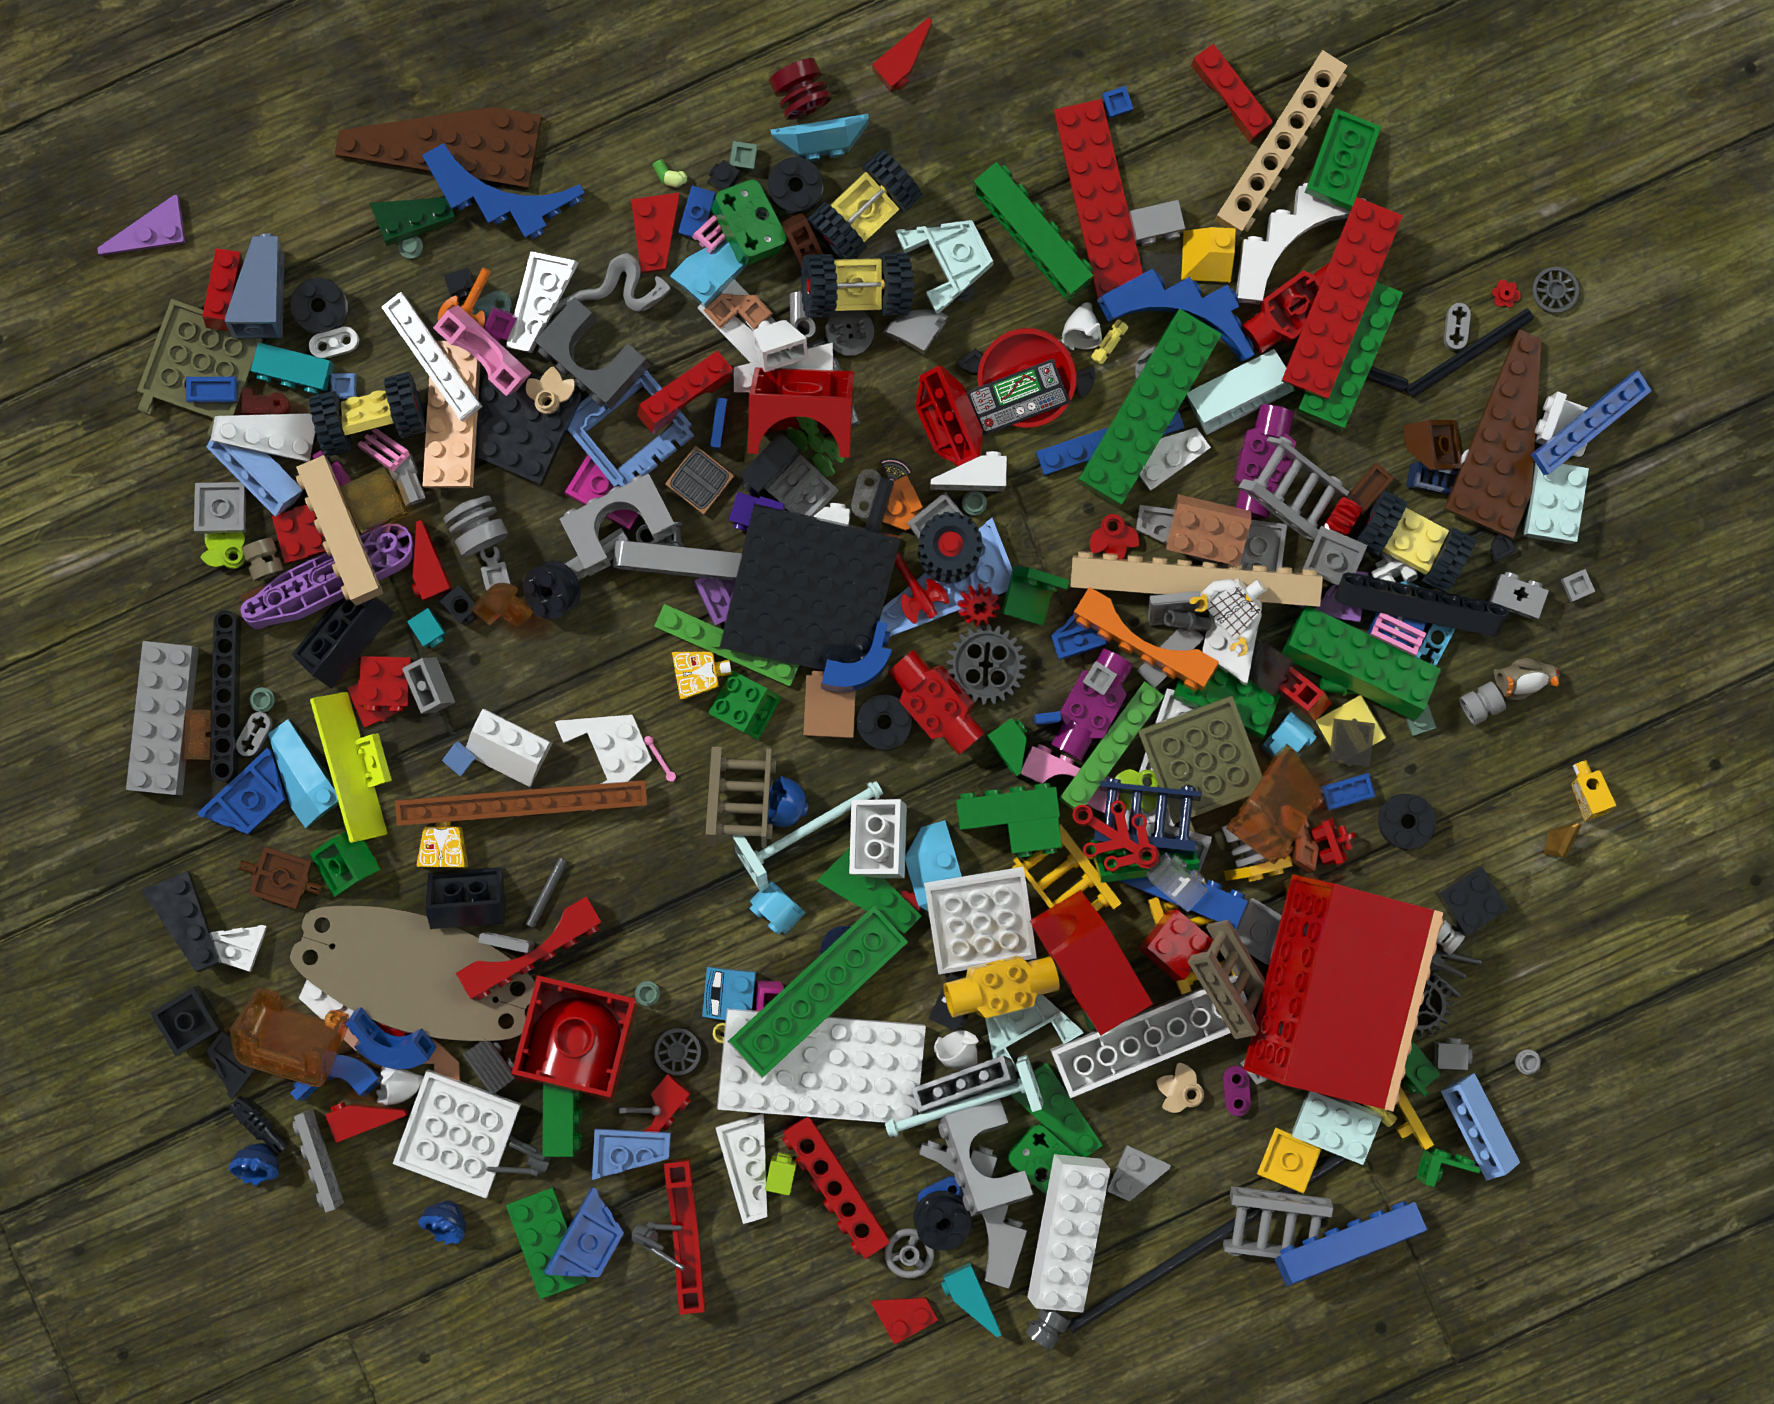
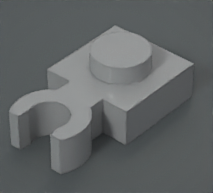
M493 547L495 554L491 558L486 557L484 550L480 552L483 562L487 564V566L481 567L487 593L511 587L505 561L498 563L500 552L497 547Z

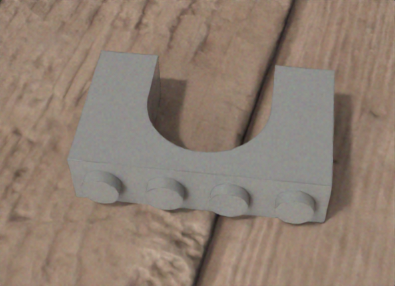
M649 474L636 476L631 480V483L623 487L617 486L611 489L607 495L601 498H593L585 506L579 509H571L563 517L559 518L589 576L611 566L600 544L598 532L604 518L614 511L631 510L638 513L647 524L655 542L678 532Z
M1000 1099L947 1114L939 1120V1133L946 1140L948 1146L947 1156L949 1161L954 1164L956 1170L955 1180L958 1186L962 1187L964 1193L963 1203L966 1210L970 1211L971 1216L1026 1200L1033 1195L1025 1171L1001 1178H989L979 1173L971 1162L969 1149L973 1138L1001 1129L1008 1123Z

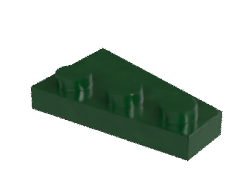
M446 197L369 203L386 246L456 222L455 215Z

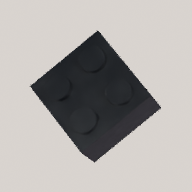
M1482 866L1472 868L1435 892L1459 932L1466 936L1509 909Z
M201 986L189 989L150 1013L175 1056L184 1054L225 1029Z

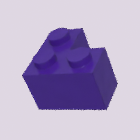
M737 492L729 521L734 524L733 528L747 532L753 504L786 510L784 503Z

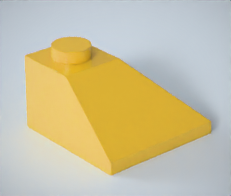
M1209 227L1184 231L1181 281L1191 277L1192 281L1230 283L1235 253L1236 228Z

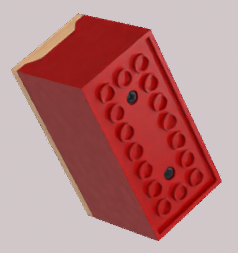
M1292 874L1265 986L1255 1019L1259 1030L1256 1035L1251 1036L1243 1069L1283 1085L1394 1111V1107L1399 1100L1398 1091L1400 1083L1405 1076L1406 1059L1412 1048L1413 1032L1418 1025L1417 1016L1419 1008L1424 1001L1423 992L1425 984L1430 977L1432 956H1434L1437 949L1436 940L1438 932L1443 925V912L1346 886Z

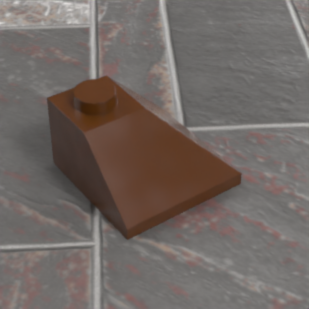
M1425 420L1403 426L1407 451L1430 470L1460 469L1461 450L1456 420Z

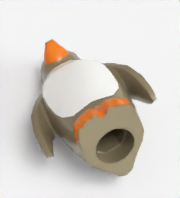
M1530 658L1518 659L1509 667L1494 669L1497 688L1509 700L1525 699L1546 685L1559 686L1560 674L1556 666L1544 664Z

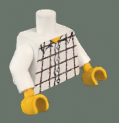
M1239 578L1235 580H1217L1208 585L1200 593V597H1192L1190 604H1195L1199 601L1200 605L1195 609L1196 612H1203L1207 609L1234 640L1236 638L1239 639L1238 642L1232 643L1229 648L1230 651H1234L1236 646L1239 645L1241 651L1237 657H1240L1247 653V644L1250 643L1257 631L1262 617V607L1258 597L1267 590L1259 579L1255 580L1248 587Z

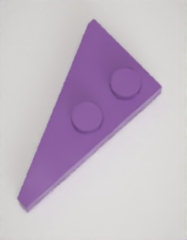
M173 195L97 248L98 254L103 256L186 243L179 196Z

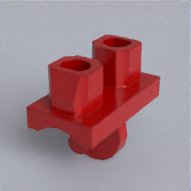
M1333 818L1323 821L1321 825L1311 831L1316 842L1328 839L1331 848L1320 851L1323 864L1336 862L1338 865L1348 860L1341 842H1343L1346 850L1352 849L1350 839L1356 837L1355 832L1347 833L1345 825L1338 827L1341 835L1339 836Z

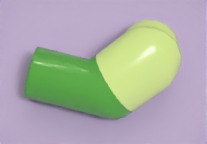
M663 159L652 164L662 184L677 188L687 182V176L683 171L668 170Z

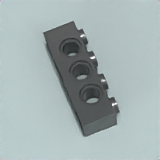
M1003 1055L914 1087L912 1092L918 1112L922 1114L1018 1082L1012 1059Z

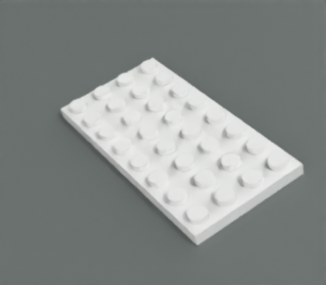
M727 1008L717 1102L718 1110L885 1123L889 1122L890 1119L898 1122L917 1115V1106L912 1088L920 1086L926 1029L924 1024L827 1017L761 1079L727 1042L760 1011Z

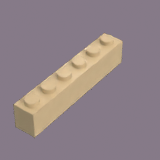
M323 455L297 466L296 468L299 473L296 476L300 488L302 490L305 489L307 492L306 504L310 512L314 511L316 514L315 526L319 534L323 533L326 541L323 542V546L328 556L332 555L335 563L332 564V568L337 578L341 577L344 586L341 587L345 599L351 600L355 605H359L382 595L383 591L330 462Z

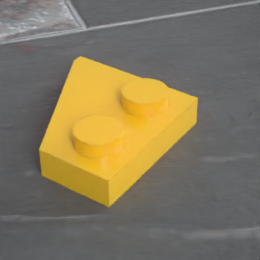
M1290 856L1277 858L1253 866L1247 865L1242 868L1226 870L1224 875L1226 881L1248 877L1249 882L1263 879L1264 873H1269V876L1284 873L1283 868L1292 866Z

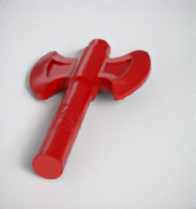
M897 552L894 564L914 598H910L906 594L901 596V606L905 616L913 624L917 623L920 610H923L929 619L934 618L938 613L934 608L933 602L949 603L945 589L931 579L926 580L927 590L921 588L904 559Z

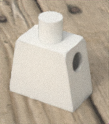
M786 320L772 324L769 321H762L758 328L753 331L755 349L764 372L808 359L806 337Z

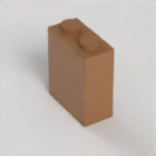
M812 671V676L806 675L803 735L854 738L856 691L834 692L821 689L823 671Z

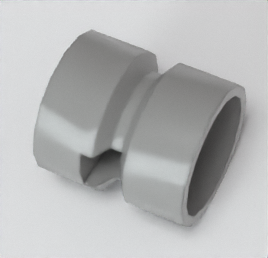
M1491 681L1479 687L1478 693L1472 691L1459 698L1463 711L1474 726L1485 721L1488 714L1495 716L1506 710V704L1501 693Z

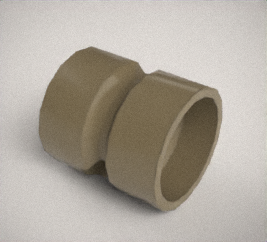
M273 538L258 540L242 547L246 561L251 563L249 571L254 582L265 580L284 572L280 558L275 557L277 549Z

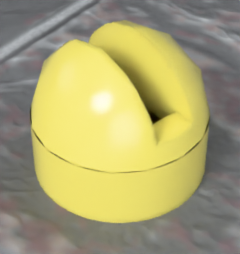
M719 1023L713 1029V1038L716 1042L723 1044L724 1037L716 1035L717 1031L725 1033V1023Z

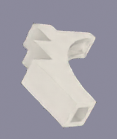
M1308 183L1299 186L1295 195L1294 215H1291L1288 210H1276L1268 218L1266 241H1263L1261 237L1250 236L1248 240L1244 239L1241 243L1236 289L1238 302L1260 305L1263 300L1267 279L1280 254L1296 238L1308 230L1329 221L1348 218L1350 211L1304 193Z

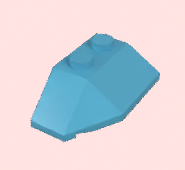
M868 114L771 129V136L773 141L791 154L807 159L810 162L818 161L821 156L830 155V158H838L851 150L869 125Z
M945 820L921 827L905 856V862L918 906L928 911L924 883L962 877Z

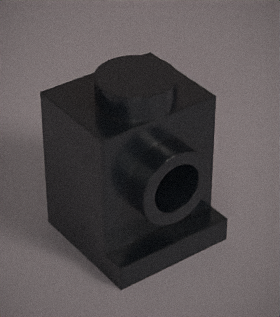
M723 160L712 168L709 174L710 179L707 183L720 192L738 183L741 178L740 170Z
M465 268L444 275L449 294L452 297L458 296V303L466 301L475 283L470 270Z

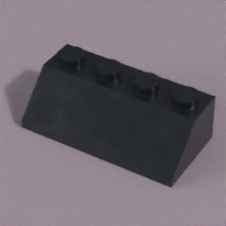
M378 597L359 605H355L351 600L343 598L332 604L292 653V656L312 676L333 689L341 681L351 665L358 660L364 649L373 642L375 636L389 622L395 612Z

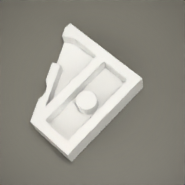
M258 925L257 927L211 932L221 963L251 972L267 926Z

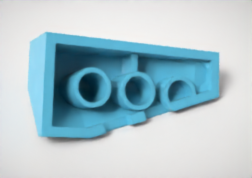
M727 240L722 242L711 254L706 251L707 248H704L689 256L670 275L680 287L704 308L711 304L746 267L743 262L739 263Z
M287 719L269 732L268 736L291 809L304 827L307 828L338 806L339 802L332 778L291 721Z

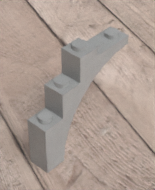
M929 1140L928 1144L922 1142L919 1151L920 1155L940 1163L955 1174L954 1164L949 1161L947 1150L942 1148L943 1144ZM979 1146L978 1149L972 1148L970 1159L973 1166L979 1173L991 1178L997 1156L993 1154L992 1149L984 1146ZM1007 1205L984 1212L982 1215L988 1233V1261L984 1279L987 1282L1009 1289L1027 1229L1022 1226L1023 1222L1012 1218H1009L1008 1222L1004 1221L1009 1206Z

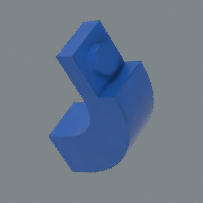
M877 622L872 647L869 653L860 661L841 663L827 659L821 689L834 692H851L862 689L874 682L883 673L891 656L892 649L882 647L888 646L891 632L886 631L887 623Z
M362 1007L355 1010L346 1023L350 1032L358 1039L354 1048L368 1060L386 1068L409 1069L421 1065L430 1059L437 1047L422 1028L410 1035L400 1037L384 1032Z
M329 1055L318 1058L303 1067L302 1069L308 1074V1077L304 1076L294 1084L295 1089L290 1094L297 1101L303 1102L324 1082L334 1078H342L360 1096L366 1097L382 1082L383 1078L373 1067L359 1059L344 1055Z

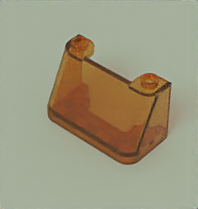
M1287 743L1267 763L1263 769L1264 775L1247 801L1241 806L1237 816L1232 818L1226 827L1228 831L1273 864L1280 858L1285 860L1293 850L1291 843L1313 808L1316 810L1324 800V797L1321 796L1323 789L1295 749Z
M258 987L230 1028L234 1057L245 1066L311 1086L321 1087L330 1075L348 1027L346 1023L349 1020V1014L340 1010H330L324 1020L282 1007V1001L275 991Z

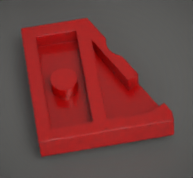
M926 1297L894 1298L890 1300L874 1299L871 1301L894 1345L938 1321Z

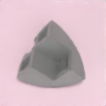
M930 309L912 310L908 315H899L893 319L882 333L898 343L901 340L920 353L925 354L933 339L939 335L949 316L942 312L936 314L934 310Z

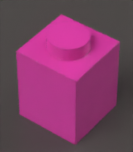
M756 980L754 1006L757 1011H761L784 989L780 981Z

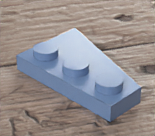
M595 1129L592 1180L669 1159L671 1132Z

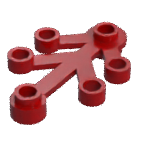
M1114 801L1110 807L1112 814L1115 816L1118 831L1094 817L1089 806L1082 804L1075 807L1072 815L1078 825H1089L1111 839L1110 841L1097 844L1091 842L1085 844L1083 853L1087 858L1093 859L1100 853L1125 848L1133 854L1119 858L1115 856L1107 857L1104 861L1107 871L1116 872L1119 867L1138 864L1144 869H1150L1157 865L1160 858L1159 851L1154 845L1149 844L1146 831L1147 819L1143 814H1136L1132 818V825L1137 829L1138 845L1130 840L1125 818L1126 806L1122 801ZM1118 804L1123 806V810L1120 813L1114 811V807ZM1086 812L1088 814V818L1086 820H1080V813ZM1137 818L1144 819L1142 826L1135 825ZM1090 846L1095 848V853L1092 855L1086 853V849ZM1146 852L1152 854L1151 859L1148 861L1142 859L1143 854ZM1110 860H1115L1117 862V865L1114 868H1109L1107 866V863Z

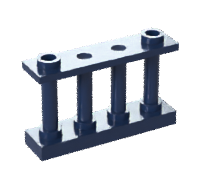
M1107 778L1106 782L1100 781V791H1107L1105 824L1114 828L1115 816L1112 814L1110 807L1114 801H1117V793L1132 794L1128 832L1130 840L1139 845L1137 829L1132 825V818L1134 815L1141 813L1142 795L1157 797L1154 833L1148 836L1149 844L1154 845L1159 852L1195 855L1196 841H1191V837H1189L1192 802L1200 801L1201 792L1196 791L1195 787L1182 786L1180 790L1123 784L1121 780ZM1167 798L1183 799L1179 836H1176V839L1166 838L1164 834ZM1137 818L1135 825L1139 826L1140 818ZM1095 830L1094 844L1111 840Z

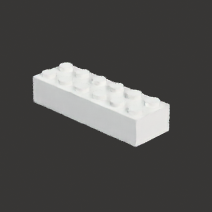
M1054 1154L1028 1292V1299L1036 1309L1071 1312L1084 1311L1110 1174L1109 1166L1102 1159Z

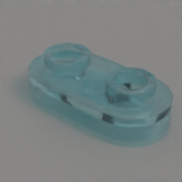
M494 291L477 299L472 314L483 310L486 323L492 308L496 307L498 301H504V306L500 309L509 313L512 309V300L507 293Z

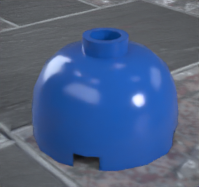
M780 776L781 780L776 779L770 787L768 824H773L776 827H788L795 824L800 817L806 815L808 803H806V795L803 788L797 782Z

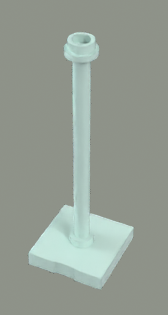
M876 781L873 783L869 782L867 784L868 789L759 852L752 850L744 836L733 835L735 852L759 891L762 892L769 888L767 872L762 866L763 860L850 811L852 800H869L872 797L875 800L879 799V796L883 794L879 784Z
M1028 1055L1018 1057L1016 1066L1021 1077L1017 1079L1018 1082L898 1122L890 1119L889 1122L885 1123L889 1137H898L899 1131L1020 1091L1022 1094L1026 1093L1032 1112L1042 1109L1044 1101Z

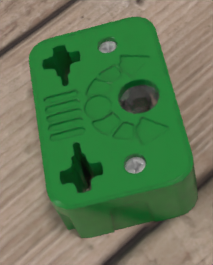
M748 180L718 192L711 209L739 263L743 262L747 266L778 254L787 237L759 182Z
M1040 1123L1039 1125L1033 1124L1026 1131L1025 1135L1009 1151L1008 1159L1010 1164L1019 1172L1025 1171L1028 1180L1047 1195L1054 1154L1077 1155ZM1035 1133L1038 1135L1044 1133L1043 1138L1047 1145L1039 1141L1036 1144L1033 1143L1035 1141L1033 1135ZM1038 1168L1040 1170L1047 1169L1045 1171L1047 1177L1037 1179L1036 1170Z

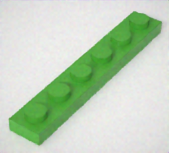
M666 604L663 605L654 626L789 687L800 666L720 648L722 629Z
M1145 681L1063 792L1059 798L1060 801L1073 810L1078 805L1087 804L1100 786V781L1105 779L1137 735L1138 730L1142 728L1163 699L1164 695Z

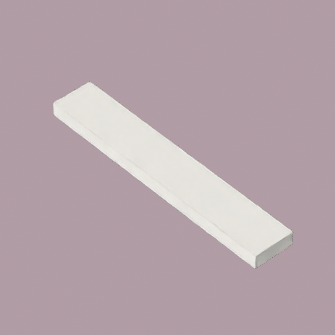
M398 293L383 305L382 309L455 414L464 422L478 411L482 405L403 293Z

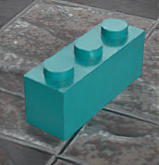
M258 342L251 372L257 375L256 379L271 383L272 379L281 381L280 385L295 389V386L298 385L305 387V392L319 395L320 391L326 393L328 391L334 364L330 360Z

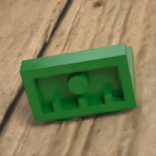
M1014 565L1002 614L1038 625H1044L1052 592H1057V588L1067 590L1070 580L1030 567Z
M732 670V674L728 675L711 706L709 714L759 741L782 697Z
M1411 1040L1412 1048L1406 1059L1405 1080L1402 1083L1411 1093L1426 1097L1429 1093L1425 1088L1441 1074Z
M1432 1147L1431 1151L1423 1150L1416 1179L1425 1185L1435 1187L1436 1182H1440L1443 1168L1440 1167L1441 1163L1480 1173L1481 1168L1476 1166V1161L1471 1160V1158L1456 1154L1455 1158H1452L1451 1154L1446 1153L1447 1151Z

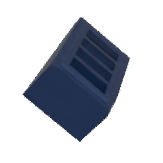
M1415 462L1410 464L1407 488L1449 495L1459 471L1430 470L1423 463ZM1429 472H1430V473H1432V475H1431V480H1430V484H1427V482H1428V476H1429ZM1439 474H1442L1441 483L1439 487L1437 486ZM1448 476H1452L1450 489L1447 488Z

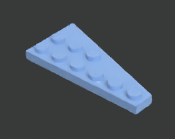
M993 518L978 529L982 535L983 545L979 562L974 572L968 578L958 583L945 584V582H937L945 589L949 598L948 604L933 602L934 608L938 613L937 616L929 619L927 614L920 610L916 624L907 619L902 610L901 596L906 594L908 597L914 598L909 586L883 607L880 622L887 623L886 631L891 632L890 637L959 611L961 607H958L957 601L964 600L960 593L963 591L968 594L970 592L968 590L969 585H972L974 590H976L978 584H982L984 589L989 586L993 590L992 594L997 595L1007 592L1012 567ZM926 572L917 579L919 585L924 590H927V579L935 581Z

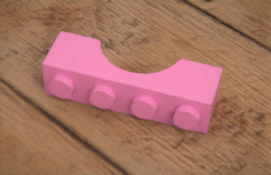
M459 305L448 309L433 327L451 345L458 346L477 358L485 367L488 373V380L506 396L516 392L531 374L527 368Z
M1038 744L1037 748L1031 747L1022 766L1021 775L1043 784L1054 775L1065 774L1075 777L1081 768L1073 765V759L1064 755L1057 758L1051 755V749ZM1106 776L1103 781L1106 782V779L1111 777ZM1099 786L1086 805L1105 814L1107 791H1100Z

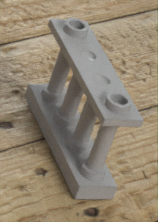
M1282 436L1279 439L1268 437L1267 442L1273 445L1276 450L1259 478L1254 479V481L1243 479L1239 488L1302 537L1315 541L1319 532L1317 521L1334 493L1348 496L1349 491L1342 486L1343 482L1327 475L1292 447L1293 443L1289 439ZM1285 455L1293 462L1276 491L1269 492L1266 484ZM1302 468L1309 474V477L1292 505L1287 506L1283 503L1285 500L1283 497ZM1318 481L1326 489L1309 517L1304 519L1300 516V509Z
M1231 1186V1204L1237 1207L1233 1238L1223 1239L1224 1252H1228L1233 1256L1247 1254L1271 1258L1281 1255V1249L1292 1245L1296 1218L1300 1213L1310 1214L1312 1217L1308 1238L1316 1236L1319 1239L1322 1218L1325 1216L1332 1217L1333 1205L1331 1199ZM1250 1207L1262 1210L1257 1242L1242 1240L1246 1213ZM1275 1210L1287 1213L1282 1245L1267 1243L1271 1216Z

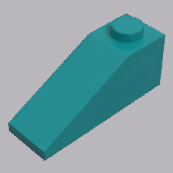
M971 1262L943 1274L945 1281L941 1285L946 1296L951 1295L956 1304L996 1337L1001 1336L1000 1328Z

